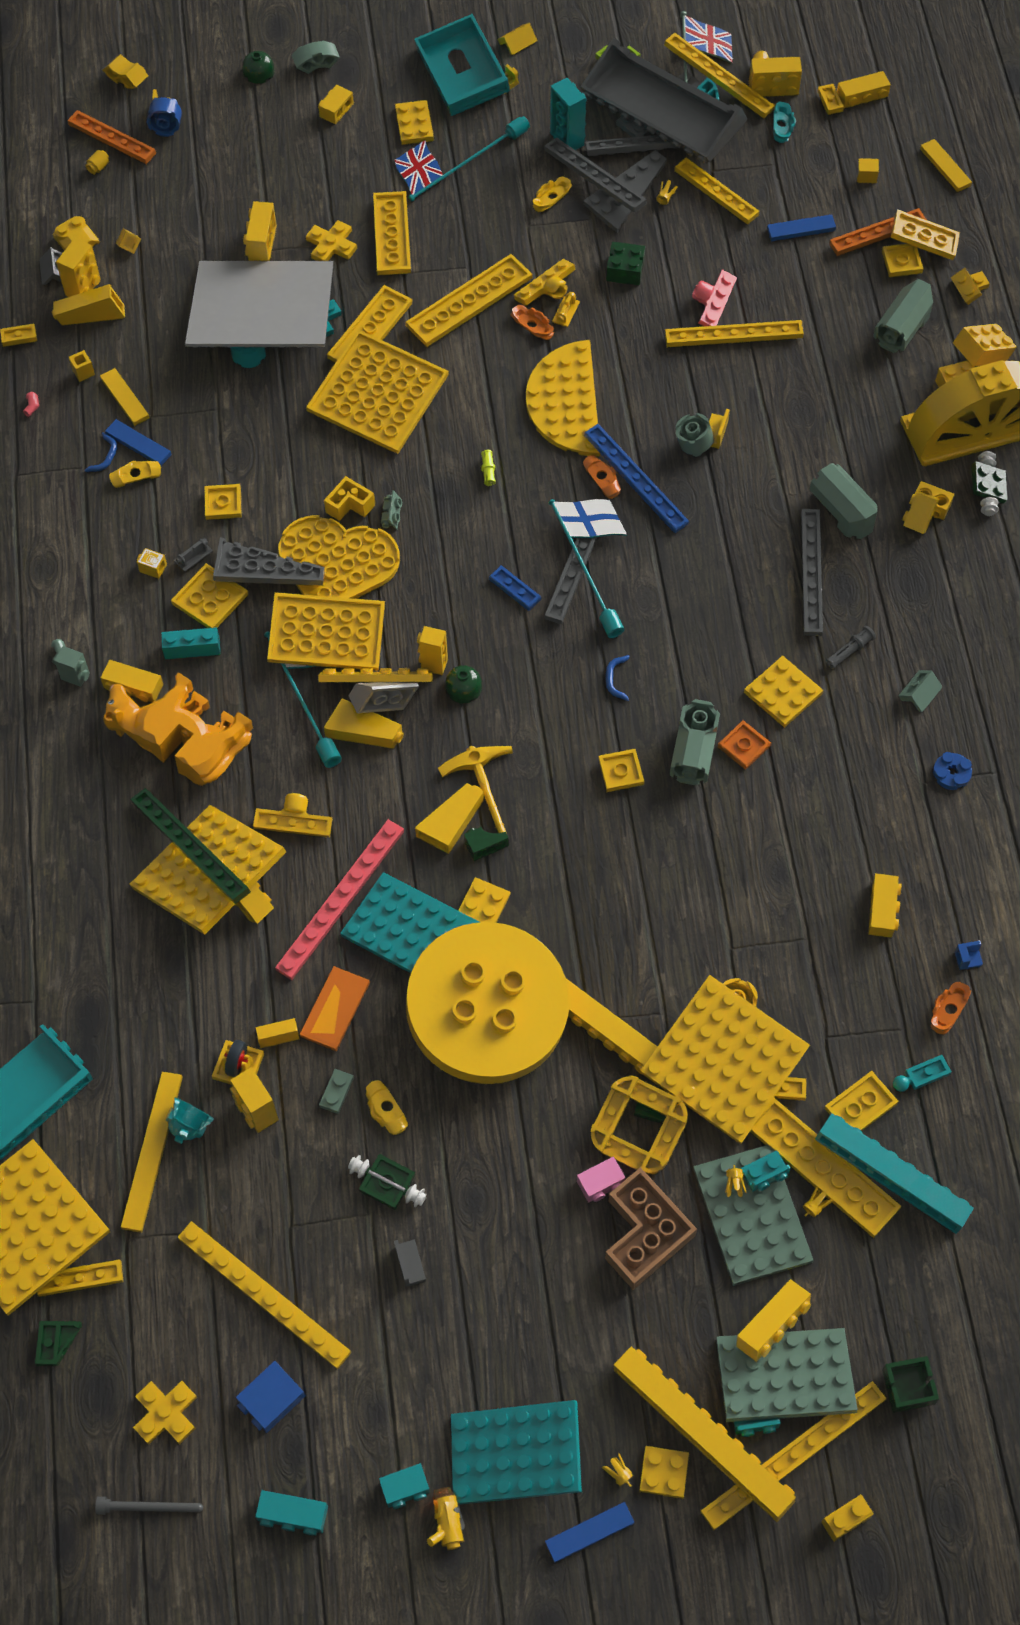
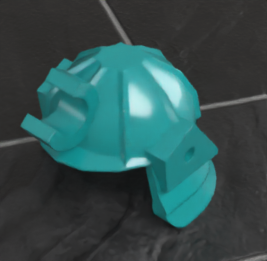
M174 1097V1108L171 1107L165 1120L168 1122L171 1133L176 1136L174 1140L182 1144L183 1140H192L196 1137L201 1138L207 1128L206 1126L211 1124L210 1122L214 1118L197 1107Z

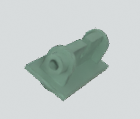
M392 490V495H387L384 498V512L382 513L381 524L383 528L393 526L397 530L398 522H400L402 499L394 490Z

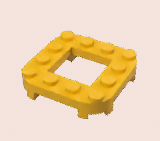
M636 1076L623 1077L612 1084L600 1113L591 1127L592 1142L601 1153L611 1158L614 1157L615 1160L635 1170L641 1167L646 1174H657L667 1165L687 1124V1109L679 1097L650 1085ZM630 1099L666 1116L648 1152L613 1135Z

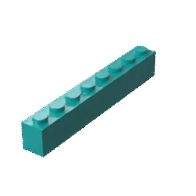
M831 1113L815 1138L816 1141L955 1234L961 1230L974 1209L968 1201L958 1198L952 1194L950 1189L940 1186L934 1182L932 1177L922 1174L916 1170L914 1165L904 1162L898 1158L896 1153L886 1150L878 1141L868 1138L860 1129L850 1126L838 1115Z

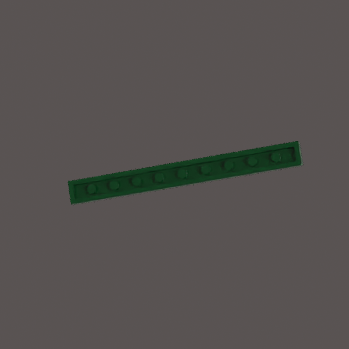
M146 788L130 799L234 904H237L251 892L223 862Z

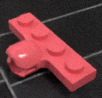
M722 270L714 286L705 281L698 282L692 293V298L705 306L698 324L704 327L717 326L737 277Z

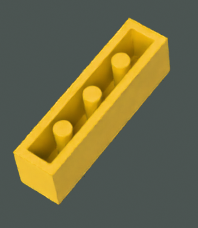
M790 1279L737 1335L736 1347L756 1362L761 1357H766L771 1350V1346L775 1342H780L785 1331L788 1328H793L797 1323L798 1317L801 1314L807 1313L810 1309L811 1294Z

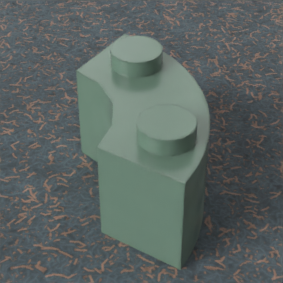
M326 41L312 42L300 46L292 54L296 68L307 74L317 68L326 67L330 69L340 58L335 44Z

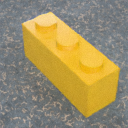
M881 71L839 82L837 93L844 108L888 97L891 84L885 73Z
M424 626L422 633L419 632L417 637V643L419 644L418 653H420L418 662L421 663V668H429V671L443 675L448 661L446 631Z
M109 660L100 677L105 689L109 690L113 684H121L129 697L134 696L144 702L156 701L163 687L161 675L113 660Z
M875 873L872 882L868 935L892 938L894 931H898L899 919H896V913H899L900 902L897 901V895L900 896L901 884H898L899 876Z

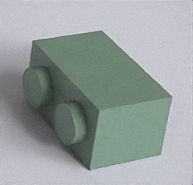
M63 646L54 660L60 678L81 687L83 682L87 681L90 674L84 655L81 652Z

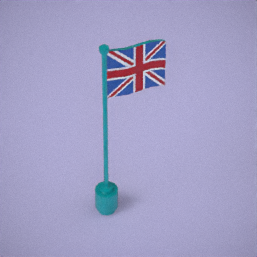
M524 116L518 117L507 124L506 134L444 175L438 162L428 150L425 140L395 159L396 168L410 190L409 200L411 202L414 201L415 197L507 136L516 139L527 132L528 128H530L527 118Z

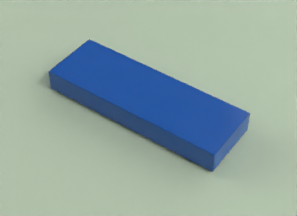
M502 565L489 576V580L528 611L541 601L539 594Z

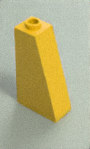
M110 284L53 302V317L61 325L125 318L124 303Z
M343 698L324 726L325 737L393 749L397 743L401 742L404 735L401 724L374 712L357 713L352 702Z
M466 783L416 826V837L449 854L484 801V793L481 788Z

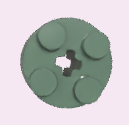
M695 413L696 415L690 416V414L685 415L677 422L675 427L680 448L685 453L695 457L708 450L715 441L709 420L706 416Z

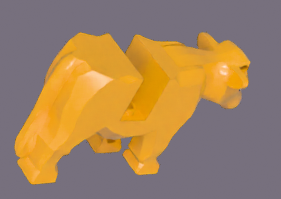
M179 672L175 676V687L168 691L163 698L143 707H139L126 694L125 688L121 684H113L109 689L110 697L107 701L106 712L103 717L105 726L109 730L116 731L120 737L126 733L142 748L153 753L163 763L179 744L183 742V747L175 755L178 773L186 776L195 784L203 786L216 780L226 771L235 755L242 751L251 741L252 721L240 712H237L235 717L223 711L221 713V724L220 722H216L214 726L205 724L199 715L210 708L209 701L194 691L191 700L185 703L189 693L193 690V685L190 679Z

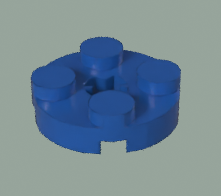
M945 752L936 760L933 775H935L937 783L943 788L956 790L969 783L972 776V764L969 759L960 754ZM949 768H950V769H951V768L955 769V770L957 771V774H956V773H954V775L950 774V770H948V769H949Z

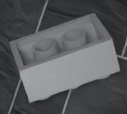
M413 682L355 684L348 696L357 713L404 710L419 685Z

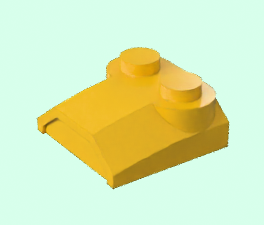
M75 216L58 225L53 233L54 239L64 251L74 238L92 246L100 243L99 239L86 225L85 219L80 216Z

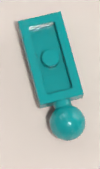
M939 1055L906 1069L905 1074L907 1077L902 1075L895 1077L893 1087L897 1091L903 1092L911 1084L915 1090L949 1076L951 1070L943 1055Z

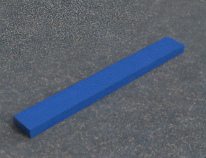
M599 424L584 432L586 439L674 533L689 524V520Z

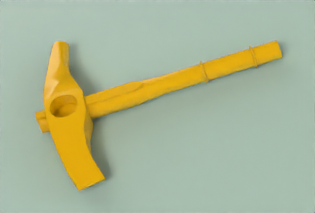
M470 746L467 748V751L438 767V770L442 777L459 770H474L494 820L495 828L498 833L506 832L483 766L499 756L512 754V746L478 748Z

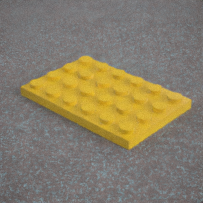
M275 593L267 661L272 663L361 670L362 668H373L374 671H379L385 601Z

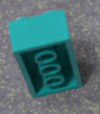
M565 78L551 85L550 134L574 150L585 146L587 99L585 94L581 93L573 82Z

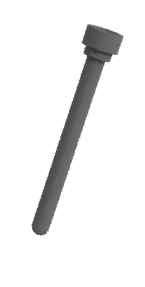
M97 1496L95 1512L96 1515H105L110 1513V1510L201 1512L203 1505L201 1503L111 1501V1499H107L105 1496Z

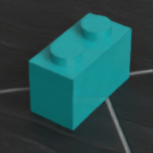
M421 1463L379 1478L388 1508L392 1506L393 1509L406 1505V1501L412 1499L419 1501L426 1498V1494L430 1493Z

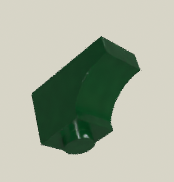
M479 827L477 829L472 828L464 834V843L473 860L476 861L508 847L509 837L506 832L489 833L484 831L482 827Z

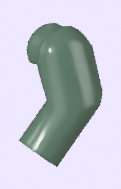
M61 639L53 640L51 643V647H54L56 655L52 660L54 664V660L61 648L65 646L64 641Z

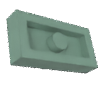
M334 1069L319 1104L320 1108L339 1114L353 1082L354 1075Z

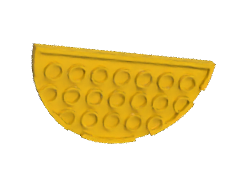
M583 340L555 349L536 365L527 383L526 407L529 418L536 426V430L556 447L565 451L568 449L579 452L578 455L600 456L599 451L584 436V432L598 424L591 345L590 340Z

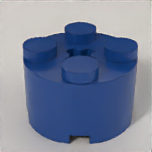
M154 98L150 104L147 117L149 129H153L159 136L168 137L174 135V132L179 130L182 115L178 101L174 98Z

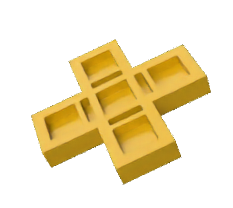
M339 220L336 221L329 231L314 225L306 235V241L317 245L311 253V258L316 261H329L335 253L349 260L357 250V244L346 239L352 232V226Z
M151 1381L135 1396L149 1413L133 1428L148 1444L164 1429L179 1444L196 1429L182 1414L197 1398L183 1381L166 1396Z

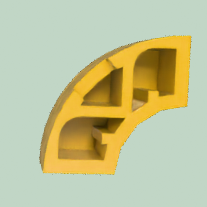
M121 54L102 70L115 83L121 82L128 89L136 88L148 77V74L141 65L129 62Z

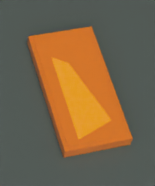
M333 966L300 1033V1037L337 1052L370 984V980Z

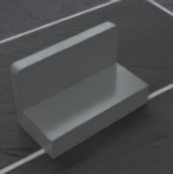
M50 248L39 259L41 280L45 286L52 279L61 282L56 261L62 255V252Z
M415 1239L400 1244L398 1240H395L394 1245L405 1286L408 1287L425 1282L426 1278Z

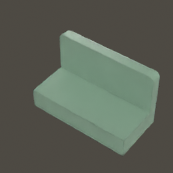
M919 670L898 696L901 701L913 702L918 711L923 712L942 689V685L933 671Z

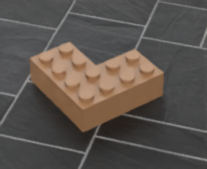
M641 1167L609 1193L608 1201L633 1229L606 1251L605 1259L634 1290L696 1236L697 1228Z

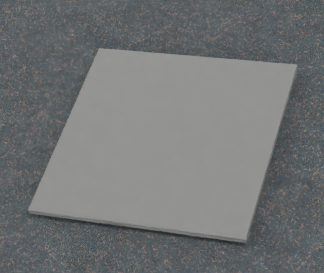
M199 261L185 346L325 347L333 261Z

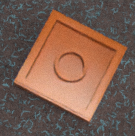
M742 720L718 743L717 747L746 770L771 746V742Z

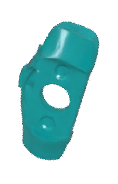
M777 102L773 113V134L777 142L784 143L788 141L793 132L796 119L788 103ZM782 121L786 126L781 127L777 122Z

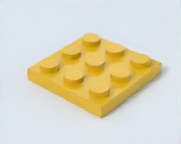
M206 563L171 599V603L205 627L218 628L249 594L248 590L236 582L214 581V568Z
M781 656L744 689V693L784 728L818 699L824 691L784 656Z

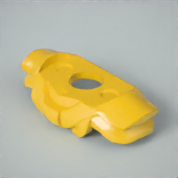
M559 177L555 182L550 180L542 185L536 193V198L533 199V208L537 212L551 208L572 187L570 179ZM551 194L557 195V197L554 199L548 198V196Z
M131 461L129 464L110 473L109 477L113 486L119 488L139 480L157 478L161 475V467L158 461ZM131 470H140V475L132 477L130 475Z
M379 1080L368 1084L366 1087V1097L369 1100L367 1104L370 1108L371 1117L381 1127L385 1126L392 1135L405 1131L406 1127H408L407 1120L388 1088ZM385 1101L391 1102L393 1109L391 1111H384L381 1108V1104Z

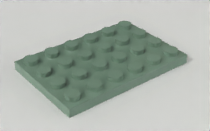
M768 1145L693 1166L733 1286L810 1264L814 1261L785 1179L781 1182L774 1181L770 1183V1186L763 1191L756 1190L752 1192L743 1176L742 1180L747 1193H745L742 1185L743 1195L739 1197L737 1190L734 1189V1184L732 1185L731 1196L727 1197V1193H725L727 1185L726 1171L733 1168V1165H735V1168L741 1169L774 1152Z
M844 1328L785 1332L781 1341L775 1342L771 1346L768 1355L761 1357L757 1362L736 1347L737 1335L716 1337L726 1422L857 1413L858 1409Z

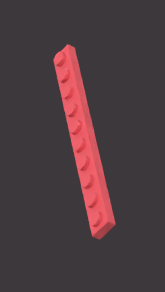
M389 819L385 822L275 967L276 971L293 980L404 833V828Z

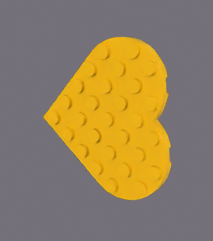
M320 515L306 516L292 522L283 531L278 544L280 557L285 559L290 557L293 558V561L299 563L308 562L324 567L323 585L296 584L302 595L357 599L389 582L396 574L400 564L398 545L386 531L379 528L378 530L368 528V526H357L346 530L338 521L332 518H321Z

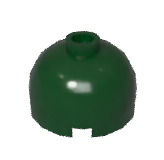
M263 51L250 52L243 60V76L248 78V81L251 83H265L266 79L269 77L271 79L275 73L273 60Z
M467 665L457 666L446 677L445 691L451 700L457 703H469L470 700L477 699L482 692L481 677L472 667Z

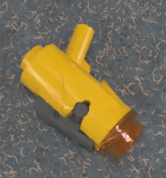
M451 1487L437 1489L432 1497L435 1519H437L438 1523L437 1532L427 1539V1543L432 1547L441 1541L442 1546H447V1550L457 1549L461 1547L460 1543L464 1542L462 1530L465 1528V1524L460 1512L461 1509L454 1492L451 1491Z

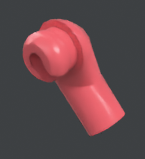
M34 392L26 394L29 405L23 410V413L28 417L39 407L38 395Z

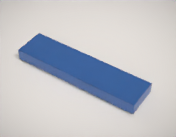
M831 214L767 225V231L770 240L776 241L836 231V225Z
M117 419L105 430L107 435L150 461H158L160 467L172 455L170 450Z
M623 1502L546 1540L545 1543L554 1563L633 1525L635 1522L626 1503Z

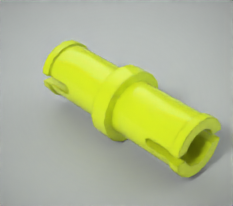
M491 450L481 452L483 462L481 470L484 472V484L486 486H492V484L495 485L496 483L494 476L495 464H493V453Z

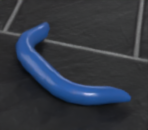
M102 432V437L110 443L111 447L103 463L89 466L85 469V472L101 471L111 464L117 450V443L114 438Z
M629 655L613 659L606 668V687L613 696L629 701L628 696L616 690L613 686V669L616 665L627 661Z

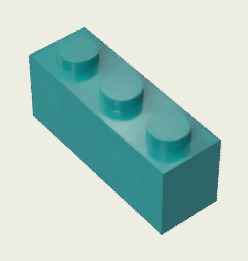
M217 627L162 632V650L165 659L220 655V638Z
M261 1490L255 1517L262 1526L273 1527V1524L282 1525L281 1529L295 1531V1528L303 1529V1533L316 1536L317 1532L323 1533L328 1505L326 1502Z

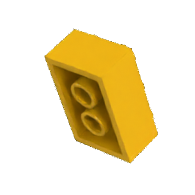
M800 57L752 59L749 87L762 97L799 95L802 75Z
M253 201V206L249 209L250 220L246 223L247 234H244L243 243L246 245L245 255L248 256L249 261H270L277 227L274 204Z
M74 238L56 261L63 289L68 297L92 290L100 282L92 245Z
M997 324L963 327L953 342L955 347L973 367L1001 360L1007 361L1017 348L1013 340Z
M252 1067L230 1080L232 1084L230 1090L233 1094L232 1097L235 1100V1105L240 1113L243 1112L250 1129L255 1128L257 1133L279 1121L273 1099Z

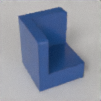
M981 941L957 945L954 953L959 970L982 966L983 962L979 952L982 945Z

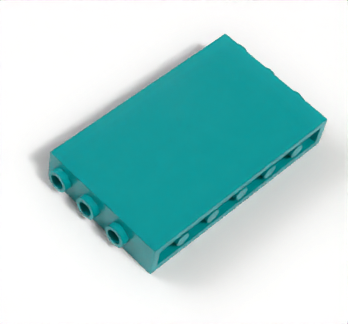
M43 1024L40 1026L43 1033L0 1069V1160L93 1080L90 1072L82 1065L84 1063L77 1054L73 1056L69 1052L71 1048L65 1041L60 1042L57 1039V1033L51 1027L47 1029Z

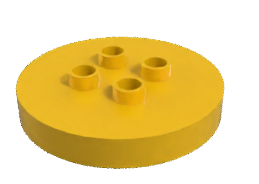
M495 922L462 925L436 938L427 946L416 961L409 978L406 996V1014L409 1028L415 1042L424 1055L446 1073L465 1081L481 1084L512 1081L539 1067L547 1060L559 1043L569 1012L567 981L560 964L551 951L529 933L510 925Z

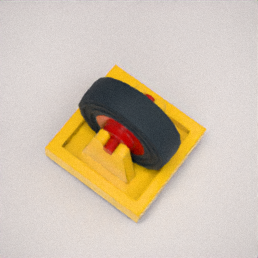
M225 1040L213 1071L212 1079L231 1084L230 1080L251 1067L257 1074L264 1051L249 1047L247 1043L240 1040H235L234 1042Z

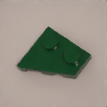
M39 1321L36 1366H58L81 1329V1321Z

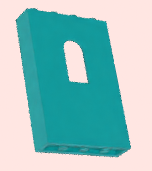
M473 14L414 39L417 51L451 116L510 91L508 79ZM453 50H461L471 69L456 74L448 58L449 53Z

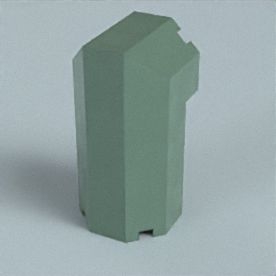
M917 279L902 288L875 327L873 336L875 339L878 337L880 340L878 344L882 348L892 353L898 350L904 351L918 329L926 324L933 305L931 285Z
M831 463L817 473L819 475L817 480L815 478L811 480L809 490L838 520L837 528L846 537L850 538L857 536V539H862L872 533L877 516V504L839 464Z
M695 699L690 705L682 707L670 768V776H677V781L680 783L698 785L701 780H704L703 783H706L708 780L720 713L714 709V705L711 702Z

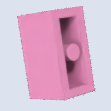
M614 1157L577 1175V1183L588 1203L593 1200L597 1202L603 1199L606 1193L613 1191L626 1179Z

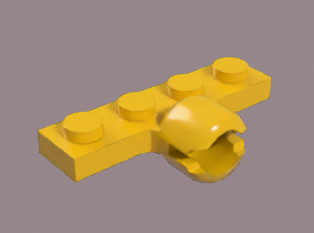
M565 259L560 260L515 293V300L527 306L542 294H547L554 299L563 298L567 292V285H565L566 282L562 279L576 270L575 265Z
M290 793L286 795L284 808L281 811L256 808L253 827L254 829L330 838L333 819L332 817L307 814V797L297 793Z

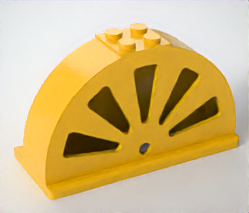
M967 360L940 367L935 380L939 388L923 401L915 413L901 416L900 419L922 466H929L1020 441V421L1012 423L1020 418V362L1001 360L973 367ZM1019 407L1017 410H1015L1013 413H1011L1008 417H1006L1004 420H1002V419L1009 413V411H1010L1011 409ZM996 413L994 419L989 422V415ZM977 417L981 425L975 428L965 423V421ZM943 433L970 434L965 437L937 441Z

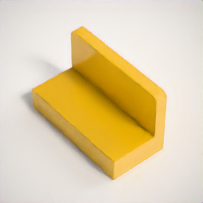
M527 23L500 37L498 41L500 45L506 44L510 54L514 55L535 43L537 38L530 23Z
M726 409L724 416L711 414L709 423L715 440L711 445L713 448H720L728 424L730 409Z
M295 1018L256 1027L260 1048L299 1039Z

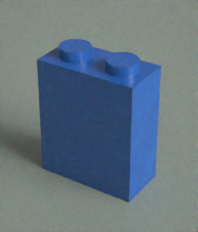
M274 1361L236 1396L239 1402L237 1407L244 1415L249 1413L253 1417L251 1422L259 1431L263 1428L268 1433L305 1397V1394L279 1364Z

